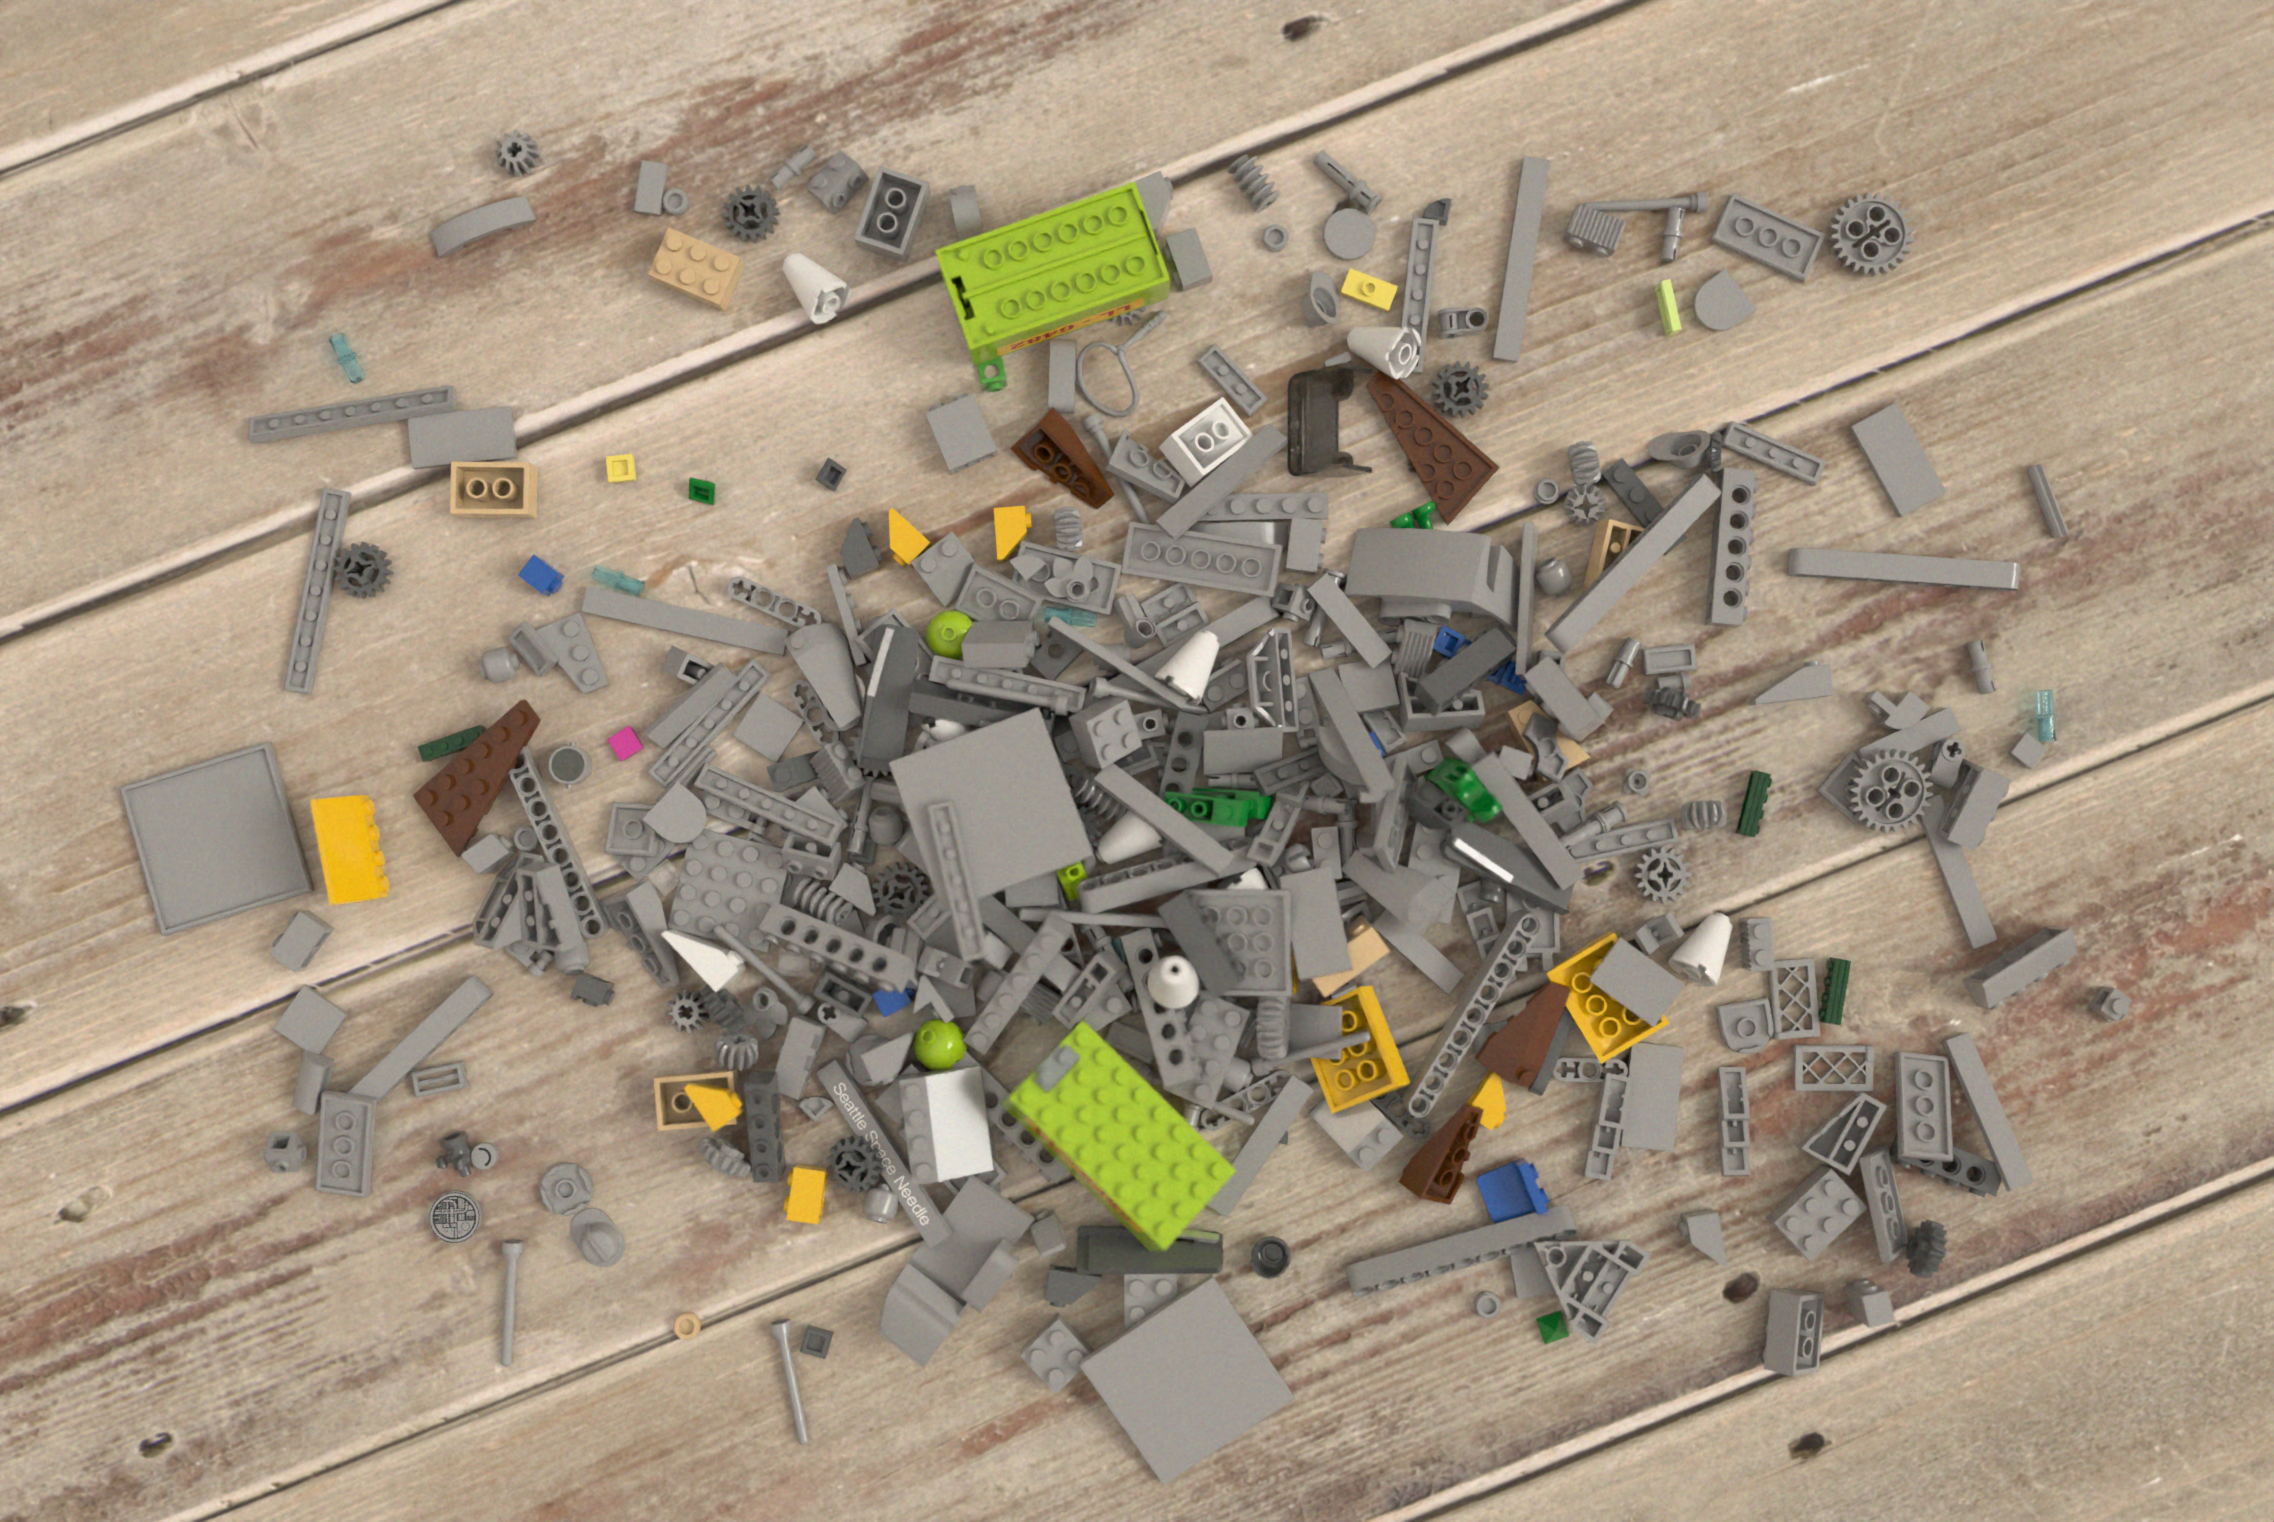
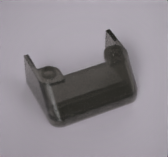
M1340 363L1297 373L1290 378L1288 383L1287 466L1292 476L1344 478L1372 473V467L1354 465L1350 453L1339 451V402L1345 401L1351 396L1353 392V378L1372 374V369Z

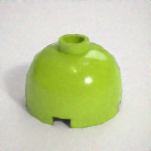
M947 610L938 613L930 620L926 628L925 639L927 646L934 655L955 660L963 659L961 643L973 622L960 611Z
M937 1018L928 1020L919 1027L913 1039V1049L916 1058L931 1071L952 1069L953 1067L951 1066L956 1061L960 1062L966 1052L967 1044L963 1042L965 1033L953 1021L945 1023L943 1019L937 1020Z

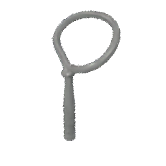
M1159 310L1123 344L1113 346L1106 341H1092L1084 346L1079 353L1076 362V379L1079 387L1089 402L1103 413L1123 418L1134 412L1138 405L1139 391L1125 355L1130 346L1145 337L1147 333L1151 332L1152 329L1167 318L1165 311ZM1102 346L1118 356L1133 394L1132 403L1128 409L1116 411L1108 408L1097 401L1089 392L1083 380L1082 363L1090 349Z

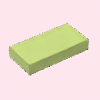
M1671 279L1661 281L1655 288L1664 332L1667 337L1676 335L1682 329Z

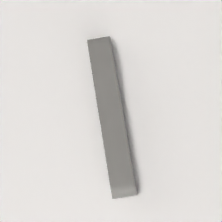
M1242 836L1219 842L1220 845L1230 851L1235 857L1218 878L1183 852L1083 880L1077 885L1082 911L1088 914L1097 913L1248 871L1257 864L1246 859L1253 844L1252 839Z
M476 975L469 978L347 1094L377 1098L378 1105L411 1074L410 1072L419 1067L493 996V993Z

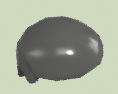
M1275 1236L1263 1237L1252 1249L1251 1266L1257 1275L1266 1279L1278 1278L1289 1267L1291 1259L1290 1248L1283 1239Z

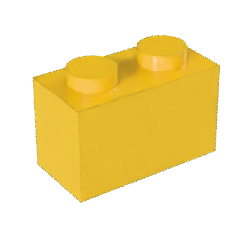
M797 1164L794 1170L789 1171L787 1186H791L790 1196L785 1198L783 1209L784 1212H787L786 1220L818 1224L821 1221L828 1171L825 1167Z

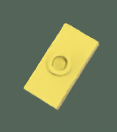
M1350 268L1340 294L1388 312L1398 286Z

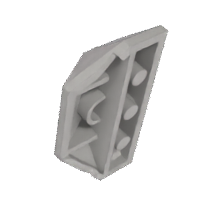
M1270 628L1247 655L1251 709L1270 726L1282 727L1283 733L1300 732L1291 628Z
M520 852L516 856V860L509 863L496 876L473 919V943L476 946L496 950L522 939L516 869L537 861L544 862V858L541 855Z

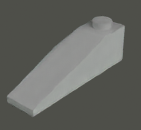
M1358 849L1341 868V871L1418 935H1424L1455 895L1453 891L1435 877L1397 864L1394 873L1385 872L1377 856H1365Z

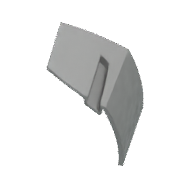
M1359 528L1356 533L1344 594L1347 597H1381L1378 621L1389 626H1403L1405 619L1442 625L1450 622L1451 612L1469 611L1474 614L1493 616L1512 632H1517L1520 570L1512 556L1502 545L1490 546L1491 537L1488 535L1413 528Z
M974 1175L970 1176L942 1215L953 1234L931 1249L924 1240L898 1274L897 1280L889 1289L882 1305L878 1333L922 1368L926 1366L969 1306L981 1314L1020 1262V1259L1010 1251L1035 1219Z

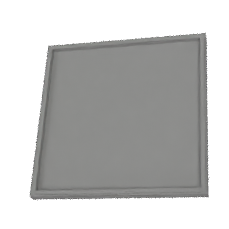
M1039 707L889 762L943 913L949 911L950 906L926 808L928 805L953 800L976 900L1094 857Z
M272 742L263 743L119 787L162 936H168L315 891Z
M1212 1274L1078 1361L1079 1366L1163 1485L1295 1399L1294 1394Z

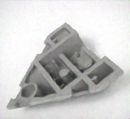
M1628 1239L1533 1242L1572 1330L1596 1345L1610 1323L1606 1319L1607 1315L1633 1274L1637 1277L1639 1276L1652 1254Z

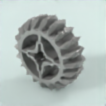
M1260 996L1256 1033L1257 1049L1262 1058L1277 1060L1283 1059L1287 1055L1290 1043L1291 1007L1289 996Z

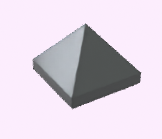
M827 458L815 480L835 492L847 469L832 459Z

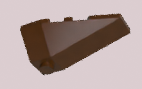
M1054 407L1043 415L1010 448L1030 469L1035 472L1037 470L1042 471L1050 476L1049 480L1051 482L1063 484L1070 489L1072 495L1097 510L1115 495L1072 426Z
M1548 981L1526 1001V1007L1516 1017L1512 1014L1507 1019L1508 1024L1500 1032L1494 1031L1486 1039L1475 1056L1476 1060L1507 1082L1529 1088L1543 1066L1571 992L1570 987Z
M1465 1103L1410 1159L1408 1165L1403 1170L1399 1183L1421 1199L1451 1205L1463 1182L1465 1175L1461 1172L1464 1161H1469L1471 1153L1467 1151L1470 1141L1476 1137L1484 1110L1481 1107Z

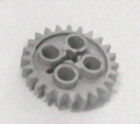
M1867 192L1863 198L1860 194H1857L1853 201L1848 199L1844 206H1840L1836 210L1838 215H1834L1831 218V221L1835 224L1828 228V231L1834 234L1827 240L1835 242V245L1830 249V251H1838L1839 253L1835 260L1837 261L1842 258L1845 260L1842 268L1851 265L1852 274L1860 269L1861 277H1864L1868 271H1870L1871 277H1875L1879 271L1882 275H1885L1889 272V269L1894 270L1898 267L1897 263H1902L1906 259L1903 254L1906 255L1911 251L1907 245L1911 244L1914 239L1908 235L1914 231V228L1907 227L1912 218L1903 217L1907 209L1899 211L1897 209L1899 201L1892 205L1890 203V195L1881 200V192H1878L1872 199L1871 193ZM1870 212L1877 215L1878 222L1870 218ZM1885 221L1889 222L1888 226L1870 237L1857 248L1852 247L1854 243L1872 232ZM1848 227H1853L1857 231V236L1851 235ZM1885 233L1892 236L1893 243L1885 239ZM1864 248L1871 250L1872 257L1865 255Z
M1892 748L1889 753L1881 749L1880 757L1872 752L1870 753L1871 761L1864 758L1861 759L1864 765L1863 768L1854 767L1858 775L1849 776V779L1854 781V785L1846 786V789L1853 792L1852 795L1846 797L1847 800L1854 802L1849 809L1857 812L1854 817L1862 820V825L1870 826V829L1876 832L1880 829L1881 832L1888 834L1891 829V831L1898 833L1899 825L1907 830L1909 829L1908 821L1917 824L1918 821L1915 816L1917 814L1925 815L1921 809L1922 806H1930L1925 801V798L1933 796V793L1928 792L1926 788L1931 787L1933 783L1925 779L1931 774L1927 771H1922L1926 765L1917 762L1918 758L1916 756H1909V753L1903 750L1899 753L1898 750ZM1890 768V775L1884 779L1885 771ZM1910 782L1911 787L1909 791L1905 793L1904 787L1907 783ZM1875 789L1874 797L1869 800V793ZM1895 803V810L1889 814V807Z

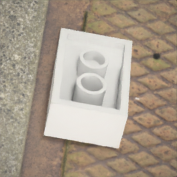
M1222 397L1171 434L1159 448L1187 484L1193 487L1251 440L1254 435Z
M675 929L666 930L661 934L715 992L727 988L748 968L744 963L746 960L728 947Z

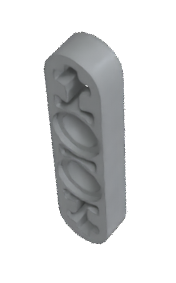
M738 576L731 579L728 583V593L734 599L798 628L807 626V622L798 617L800 607L804 608L801 613L806 616H811L812 613L815 614L816 624L823 623L822 615L814 608L749 579ZM741 582H744L743 587L753 591L750 602L747 601L750 597L743 592L736 595L735 584L740 585ZM761 592H767L770 595V602L766 606H759L757 603V596ZM792 603L794 606L793 614L789 617L782 616L780 613L782 604Z
M1276 1070L1249 1084L1248 1088L1244 1087L1218 1102L1228 1106L1232 1099H1239L1243 1103L1241 1111L1248 1114L1275 1100L1282 1090L1280 1085L1273 1088L1276 1093L1271 1095L1269 1088L1264 1082L1269 1080L1270 1085L1277 1082L1276 1077L1278 1075H1281L1283 1078L1288 1077L1289 1079L1291 1074L1286 1070ZM1255 1087L1265 1089L1266 1096L1262 1101H1255L1251 1097V1092ZM1205 1108L1201 1113L1202 1125L1210 1131L1218 1130L1235 1121L1231 1118L1225 1120L1224 1115L1217 1118V1124L1213 1125L1212 1122L1206 1123L1205 1121L1208 1119L1207 1113L1212 1110Z

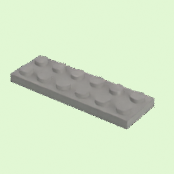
M1129 522L1121 573L1274 598L1283 546L1188 530L1173 541L1156 525Z

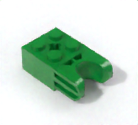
M1446 757L1424 777L1467 809L1469 813L1463 819L1469 822H1473L1476 819L1486 823L1503 808L1496 797L1486 789L1482 782H1479L1477 775L1467 762L1463 763L1459 759L1454 760Z

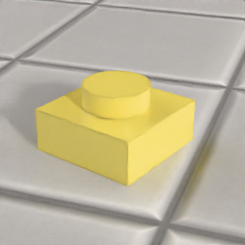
M634 455L606 456L608 482L610 484L636 481Z

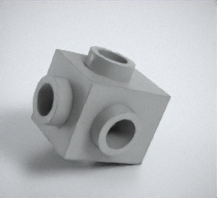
M1280 583L1271 607L1284 613L1283 618L1297 623L1298 619L1310 620L1316 602L1306 591L1307 586L1295 583L1294 586Z
M1246 703L1230 704V709H1226L1224 716L1220 717L1222 730L1259 728L1258 714L1256 712L1253 713L1251 707H1246ZM1238 716L1245 718L1243 726L1237 725L1236 718Z
M271 1132L264 1150V1159L268 1162L272 1173L299 1172L301 1163L305 1161L307 1155L306 1147L303 1146L297 1132Z

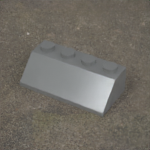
M2048 926L1962 981L1978 1007L1990 1008L1991 1010L1998 1008L2004 1004L2003 999L2011 994L2015 996L2022 993L2030 982H2038L2049 975L2047 972L2054 967L2060 968L2070 962L2069 958L2077 954L2074 932L2069 927Z

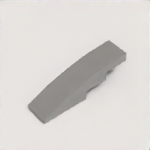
M1475 879L1459 885L1456 896L1481 964H1483L1501 932L1498 931L1491 907L1487 901L1478 899L1482 885L1479 879ZM1498 963L1495 966V974L1499 973L1502 970V963ZM1515 973L1509 983L1517 981Z
M1745 1067L1718 1068V1131L1722 1177H1745L1750 1175L1748 1148L1750 1147L1748 1127L1750 1109Z
M1611 1073L1605 1074L1593 1119L1582 1176L1607 1181L1611 1180L1614 1156L1618 1153L1621 1130H1624L1633 1078Z

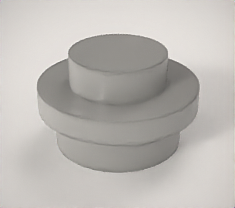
M1541 479L1534 486V497L1542 504H1551L1559 497V485L1553 479Z

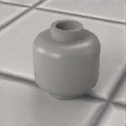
M1552 557L1538 565L1535 578L1545 595L1562 597L1570 591L1569 587L1574 582V576L1564 560Z
M506 647L486 651L482 655V660L478 661L484 680L489 679L493 684L515 678L516 668L520 667L517 654L510 653Z
M879 807L869 816L868 825L873 842L881 844L883 847H891L903 836L902 817L892 807Z
M583 940L584 944L564 952L554 951L556 968L562 971L564 975L581 974L589 966L590 957L586 941Z
M1234 1055L1222 1087L1235 1093L1240 1091L1242 1087L1248 1088L1253 1078V1074L1250 1073V1063Z
M878 1183L877 1188L872 1187L867 1190L862 1211L867 1215V1220L887 1224L888 1220L895 1218L899 1200L889 1185Z

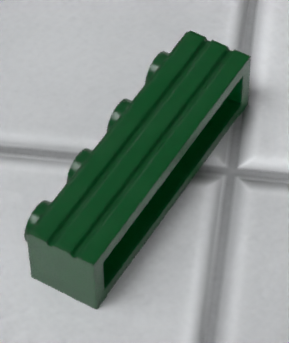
M478 725L418 746L422 761L430 762L466 749L485 732L484 726Z
M1757 770L1751 771L1735 833L1748 837L1758 835L1760 831L1759 820L1764 815V810H1762L1763 804L1768 799V794H1766L1767 788H1770L1772 783L1771 774Z
M1830 957V960L1827 962L1826 969L1828 972L1824 978L1825 991L1821 996V1002H1823L1822 1009L1819 1010L1820 1022L1841 1025L1851 965L1849 960Z

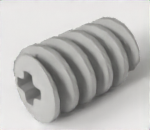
M1248 154L1234 161L1227 169V172L1234 174V182H1240L1238 188L1241 191H1245V199H1251L1250 206L1257 208L1256 214L1273 204L1281 191H1271L1275 182L1266 184L1265 181L1270 176L1269 173L1260 175L1264 166L1259 165L1255 167L1254 164L1258 157L1249 158Z
M1084 773L1077 780L1073 788L1072 798H1076L1081 794L1079 803L1084 804L1089 800L1088 809H1093L1097 805L1095 811L1097 815L1105 811L1104 820H1109L1113 816V822H1118L1127 811V808L1093 783L1094 778L1097 776L1096 773Z
M812 877L803 879L794 893V906L801 908L804 913L810 914L811 917L835 927L842 925L852 911V903L848 902L844 905V898L839 897L836 899L837 895L834 892L828 894V888H820V882L818 881L812 883Z

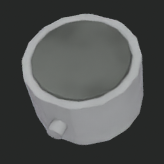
M570 742V746H562L556 749L550 756L548 763L549 772L552 777L559 783L566 784V789H571L572 785H579L586 781L591 775L593 768L590 755L584 749L575 747V742Z

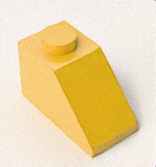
M1025 506L994 508L997 560L999 563H1004L1021 544V541L1027 537V528H1032L1031 512L1026 513Z
M893 508L889 510L890 548L895 553L892 557L902 567L907 564L913 568L914 566L911 562L933 545Z
M1489 1069L1467 1101V1104L1481 1107L1484 1110L1480 1123L1491 1131L1494 1127L1498 1128L1503 1123L1506 1117L1504 1114L1506 1105L1501 1077Z
M692 1082L684 1087V1090L713 1132L745 1111L742 1108L744 1103L737 1092L732 1093L728 1088Z

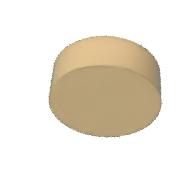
M693 1312L680 1314L674 1322V1332L683 1340L694 1338L701 1329L699 1316Z

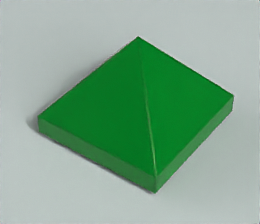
M690 477L689 499L714 505L715 483Z
M1561 1310L1536 1318L1544 1344L1569 1337Z

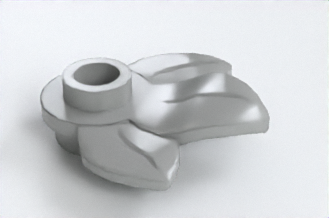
M1083 555L1074 565L1067 559L1056 557L1053 564L1055 578H1051L1044 583L1046 589L1054 597H1066L1073 603L1084 602L1090 595L1088 583L1094 574L1091 561L1086 555ZM1075 586L1082 588L1080 595L1073 594L1072 589Z
M763 987L758 989L754 993L752 1001L744 1004L742 1008L744 1010L742 1014L744 1016L743 1019L746 1021V1026L756 1024L764 1040L773 1036L778 1024H788L787 1008L778 1001L776 992L771 988ZM765 996L769 999L768 1005L764 1003Z

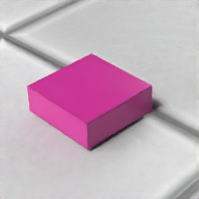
M627 726L607 739L622 762L645 748L631 726Z

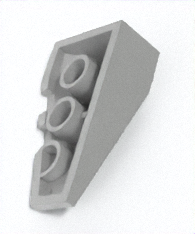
M836 622L804 626L783 640L840 730H843L863 716L858 688L856 687L853 674L854 667L849 654V643Z
M650 880L633 884L599 901L598 904L615 932L620 929L628 939L626 943L630 950L634 949L641 955L642 965L660 988L679 984L671 944L661 935L664 931L668 930L662 903L657 895L656 888L651 884Z

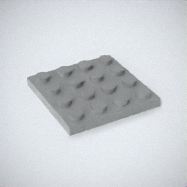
M704 829L697 839L689 842L687 845L667 928L722 941L713 933V927L721 925L747 948L769 952L771 944L764 940L765 936L759 930V926L773 901L779 904L782 903L789 872L783 869V848Z
M1189 889L1191 893L1195 892L1201 900L1202 906L1200 907L1204 914L1209 915L1216 925V933L1220 938L1223 937L1230 947V955L1234 961L1238 960L1245 971V974H1243L1245 979L1221 996H1292L1290 889ZM1201 980L1200 990L1197 995H1211Z

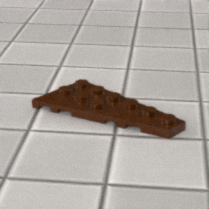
M1379 370L1366 384V388L1448 526L1500 467L1399 378H1391Z
M520 700L412 795L457 857H461V854L467 850L468 842L477 833V827L483 816L488 814L506 782L505 778L509 771L515 767L516 759L521 750L527 746L541 722V719L527 700Z

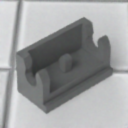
M1150 739L1141 742V747L1115 761L1114 764L1130 776L1160 766Z

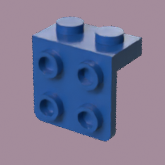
M1524 1158L1481 1174L1476 1178V1183L1494 1224L1518 1218L1533 1211L1537 1215L1548 1212L1545 1205L1549 1203L1548 1197L1543 1188H1538L1535 1180L1539 1178L1537 1170L1533 1163L1529 1164Z

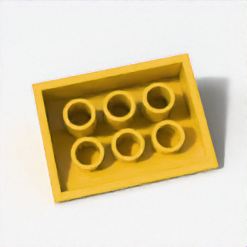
M355 795L310 800L330 905L354 904L388 897L387 891L390 890V884L387 876H384L383 866L385 865V858L383 852L379 850L378 840L380 839V831L378 826L374 824L375 806L368 795Z
M1611 931L1586 944L1546 972L1550 981L1570 987L1571 992L1565 1006L1601 1064L1669 1024L1663 1014L1654 1027L1588 980L1618 939L1615 933Z
M1372 985L1358 987L1334 1000L1331 999L1319 1004L1342 1006V1037L1364 1031L1368 1032L1371 1036L1368 1042L1343 1048L1341 1059L1310 1057L1331 1114L1411 1084Z

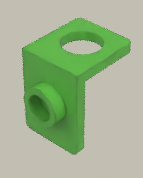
M1001 357L978 364L979 381L982 391L997 392L1002 390V387L1008 386ZM989 365L997 366L999 368L998 377L987 378L984 374L985 368Z

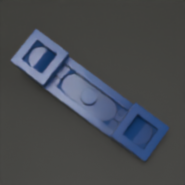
M1442 625L1435 638L1432 650L1450 660L1464 644L1469 646L1473 642L1466 639V636ZM1512 660L1486 678V680L1519 695L1524 694L1526 690L1524 684L1528 682L1527 680H1521L1515 674L1516 662Z

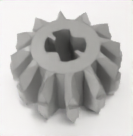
M514 130L512 137L508 133H504L506 140L504 142L497 141V145L501 149L494 151L495 155L499 158L497 160L498 165L505 167L506 173L510 175L515 172L517 176L521 177L523 170L531 174L529 167L531 165L538 167V162L535 158L541 157V153L536 150L538 147L537 142L531 140L530 135L527 133L521 135L518 131Z
M1581 441L1570 445L1567 451L1568 460L1575 484L1578 486L1598 482L1601 477V468L1594 444L1591 441Z
M1070 506L1056 509L1053 518L1057 548L1060 551L1080 549L1083 545V534L1079 510L1077 507L1070 508Z
M1719 800L1694 801L1685 803L1682 806L1681 820L1683 821V827L1686 829L1706 830L1726 825L1727 810H1725V803Z
M689 989L683 990V996L677 992L673 994L675 1001L670 1000L667 1002V1005L673 1008V1010L666 1011L665 1015H673L674 1019L670 1020L668 1024L672 1026L678 1023L677 1032H682L686 1028L687 1034H691L694 1027L698 1031L703 1028L700 1021H709V1017L703 1014L708 1012L702 1005L705 1003L704 997L698 1000L699 991L696 990L691 995ZM684 1006L686 1008L690 1006L692 1007L693 1012H690L692 1016L684 1015L683 1011L686 1010Z
M744 1031L737 1034L723 1032L722 1036L717 1037L714 1056L715 1061L720 1063V1067H729L730 1071L732 1069L741 1071L742 1068L750 1069L751 1065L756 1064L759 1044L758 1040L753 1038V1034H745Z

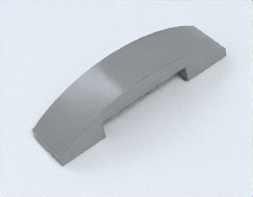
M522 196L496 202L463 214L431 232V236L439 257L443 258L465 249L464 245L507 228L515 230L537 220L528 197Z
M1212 523L1193 525L1188 529V531L1282 545V550H1287L1286 523Z
M1304 781L1276 793L1275 804L1260 835L1255 837L1246 856L1247 860L1268 867H1272L1275 864L1297 822L1310 782Z

